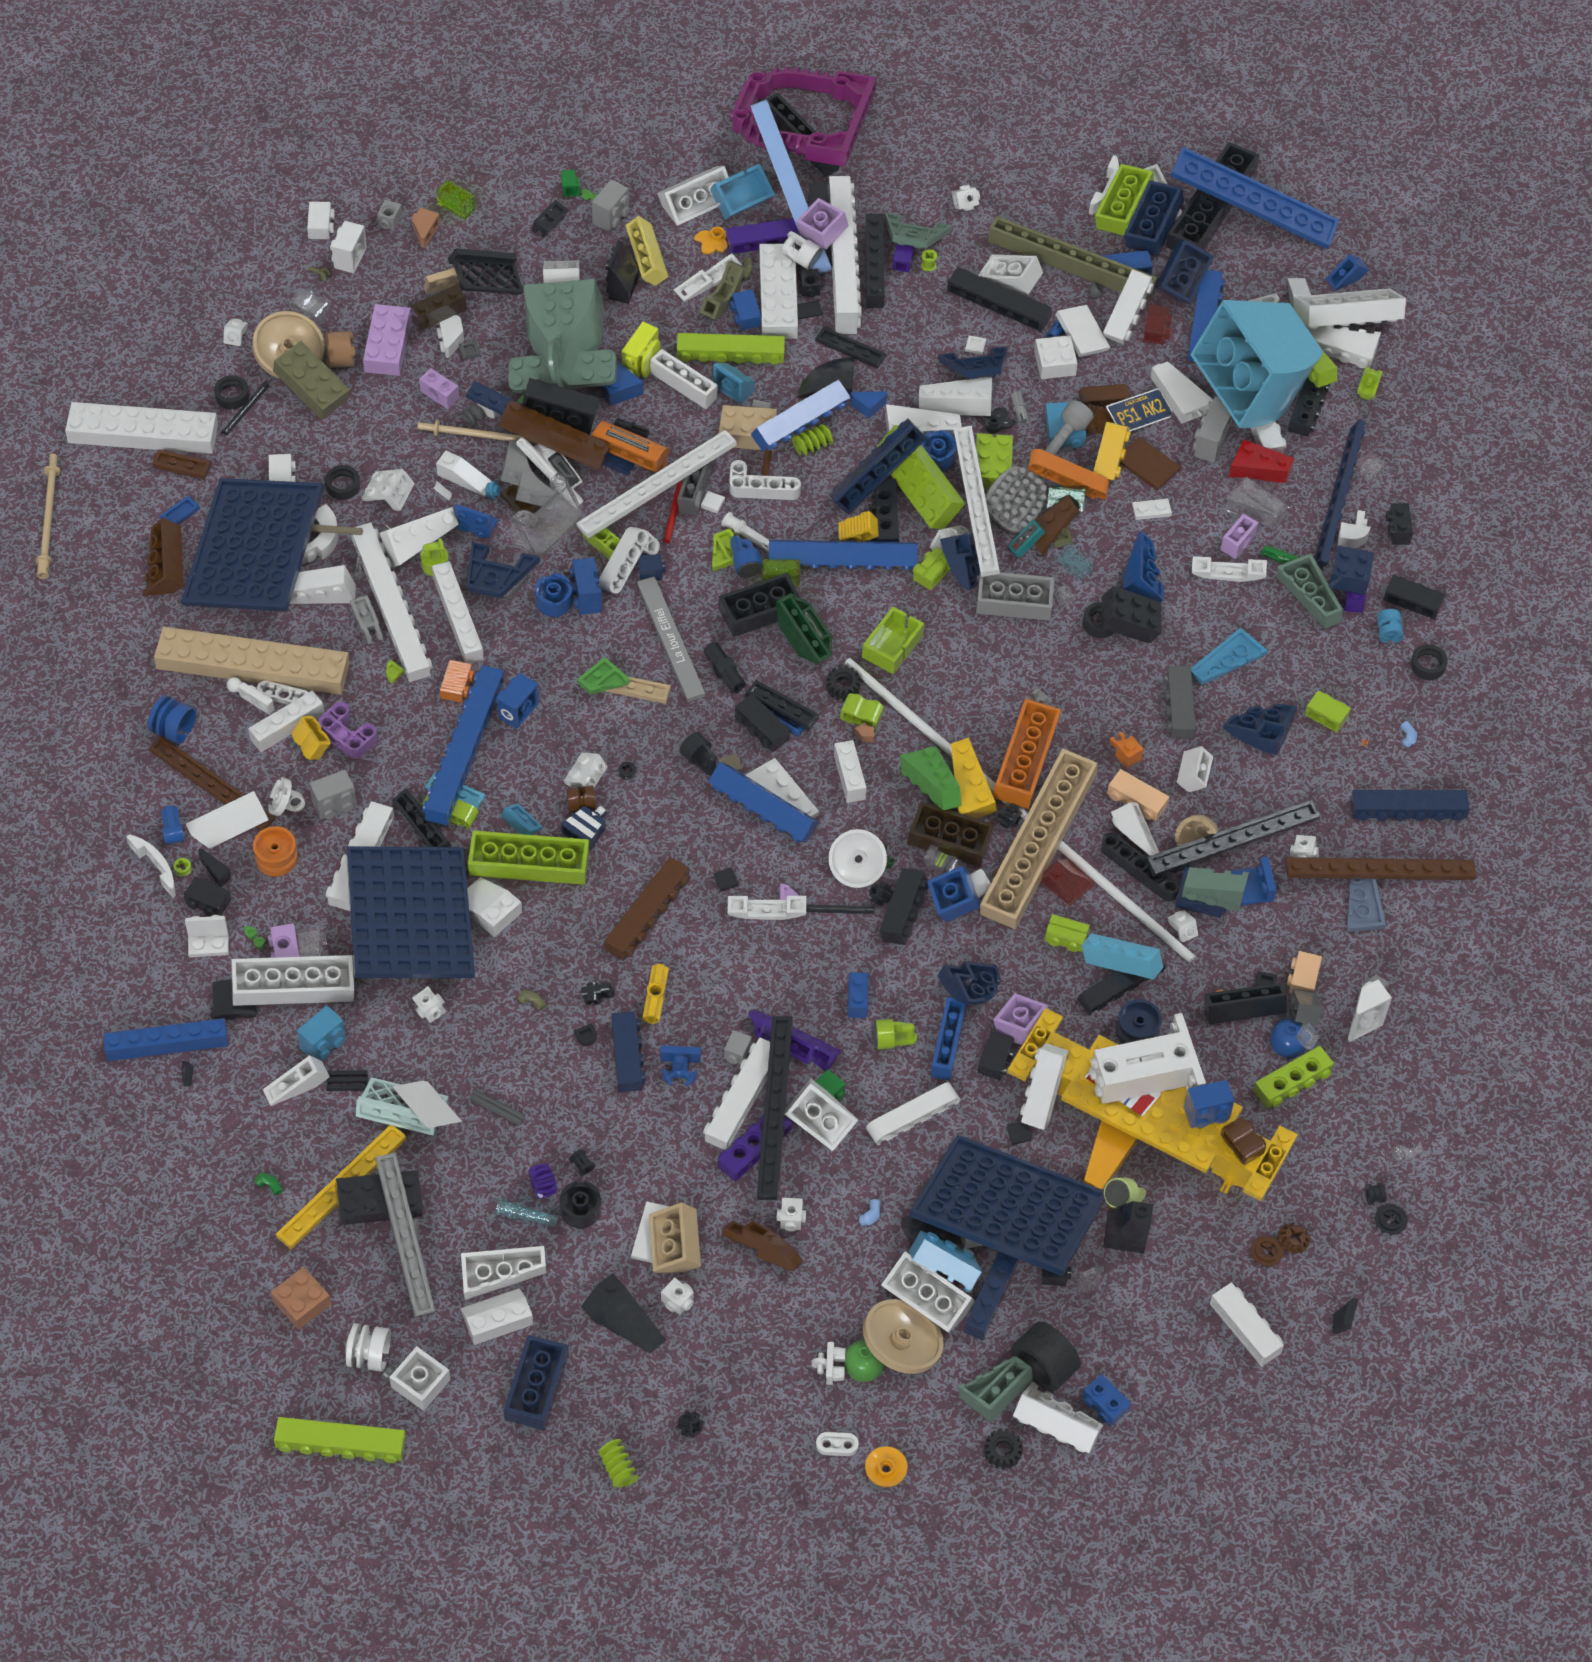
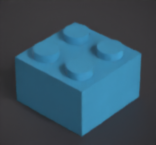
M325 1006L297 1030L300 1049L308 1056L310 1055L322 1061L330 1055V1051L335 1047H341L346 1039L343 1020L328 1006Z

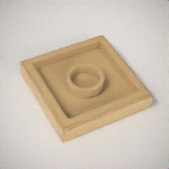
M455 268L426 276L424 286L426 294L444 290L456 284L459 285Z

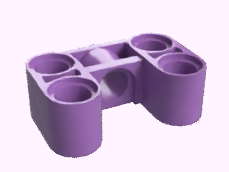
M338 702L328 709L319 718L318 722L321 730L328 736L332 745L337 746V749L343 751L349 757L358 759L377 743L376 727L373 724L367 723L355 732H351L345 727L350 721L349 706L344 702Z

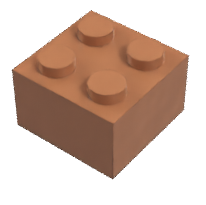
M302 1267L271 1291L273 1302L298 1330L331 1305L330 1295L305 1267Z

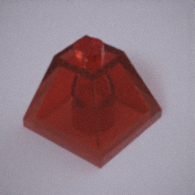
M1069 859L1056 860L1043 872L1042 883L1069 907L1096 884L1094 880Z

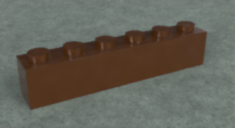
M512 400L509 401L504 409L499 424L504 429L598 471L603 465L610 448V444L603 440L592 437L585 432H581Z
M669 857L604 940V950L623 961L627 956L631 957L635 952L637 943H642L646 938L647 930L655 927L658 916L665 914L669 907L668 903L678 897L679 889L682 885L685 887L689 883V867Z

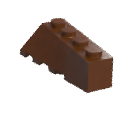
M165 518L151 526L149 541L151 553L147 557L146 563L149 565V572L145 574L144 581L147 582V589H143L142 596L171 594L183 587L181 526Z

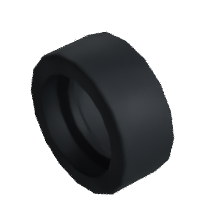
M225 376L215 384L216 402L225 409H238L244 406L249 399L247 382L239 376ZM230 386L242 389V393L235 398H225L221 395L222 390Z
M347 465L333 467L325 476L326 490L332 498L338 500H347L354 497L360 490L358 472L353 467ZM340 476H348L354 482L348 488L338 489L332 485V481Z
M1101 602L1089 605L1084 611L1082 622L1084 630L1096 638H1107L1113 635V631L1101 628L1100 625H1096L1090 620V616L1101 614Z
M1430 644L1422 645L1415 649L1411 659L1413 673L1424 680L1440 678L1448 664L1446 653L1440 647ZM1423 655H1431L1439 660L1440 666L1436 669H1427L1419 664L1418 659Z

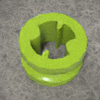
M179 858L173 864L176 875L183 877L191 873V863L187 858ZM181 864H184L185 870H181Z

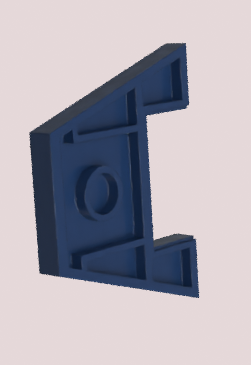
M1008 346L991 348V355L958 359L955 353L939 354L938 360L940 363L969 379H977L979 376L994 377L996 374H1002L1008 354Z
M472 542L466 585L467 590L502 598L540 562L539 556L523 553L516 566L485 560L490 552L489 546Z

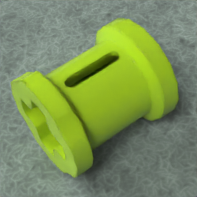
M931 249L923 251L921 268L924 271H934L936 269L937 253Z

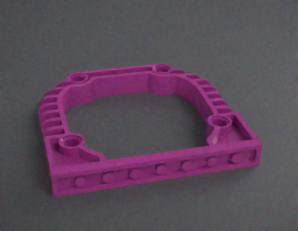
M785 66L784 70H779V67H776L770 73H767L765 70L761 73L754 72L749 75L747 82L743 83L742 91L739 92L738 100L735 101L734 110L732 109L730 113L732 130L734 132L740 133L741 137L744 136L747 143L750 144L752 142L755 144V147L763 146L767 150L759 127L755 122L751 105L756 104L759 99L769 96L773 89L784 87L832 94L834 99L846 100L857 108L853 110L852 120H849L848 132L839 131L828 135L820 132H815L811 135L785 131L779 132L788 154L795 152V155L799 156L802 153L805 154V160L846 167L876 92V77L836 71L835 76H831L830 72L820 74L819 70H815L814 73L810 72V69L807 68L805 71H802L800 67H795V70L790 69V66Z

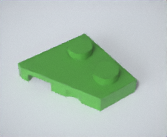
M604 657L579 677L577 683L591 695L628 685L630 678Z

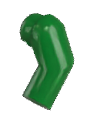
M262 1172L254 1179L257 1186L268 1185L274 1196L283 1193V1189L275 1176Z

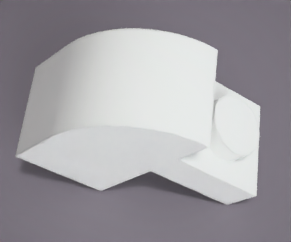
M1358 510L1355 524L1341 522L1337 546L1358 548L1366 543L1370 527H1367V519H1364L1365 511Z

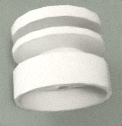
M354 1323L346 1343V1366L353 1367L356 1362L357 1368H362L365 1360H367L368 1370L383 1372L386 1362H382L383 1353H389L391 1329L375 1327L372 1335H370L369 1325H364L361 1331V1324Z

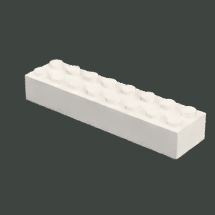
M71 402L65 432L68 443L213 454L218 421L216 413Z

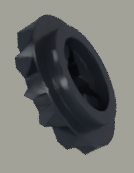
M1392 1204L1380 1207L1374 1219L1376 1227H1379L1382 1233H1388L1390 1236L1393 1234L1399 1235L1405 1230L1408 1223L1405 1211L1399 1206ZM1395 1214L1394 1222L1396 1223L1392 1222L1391 1224L1387 1225V1218H1391V1216L1393 1217V1215Z

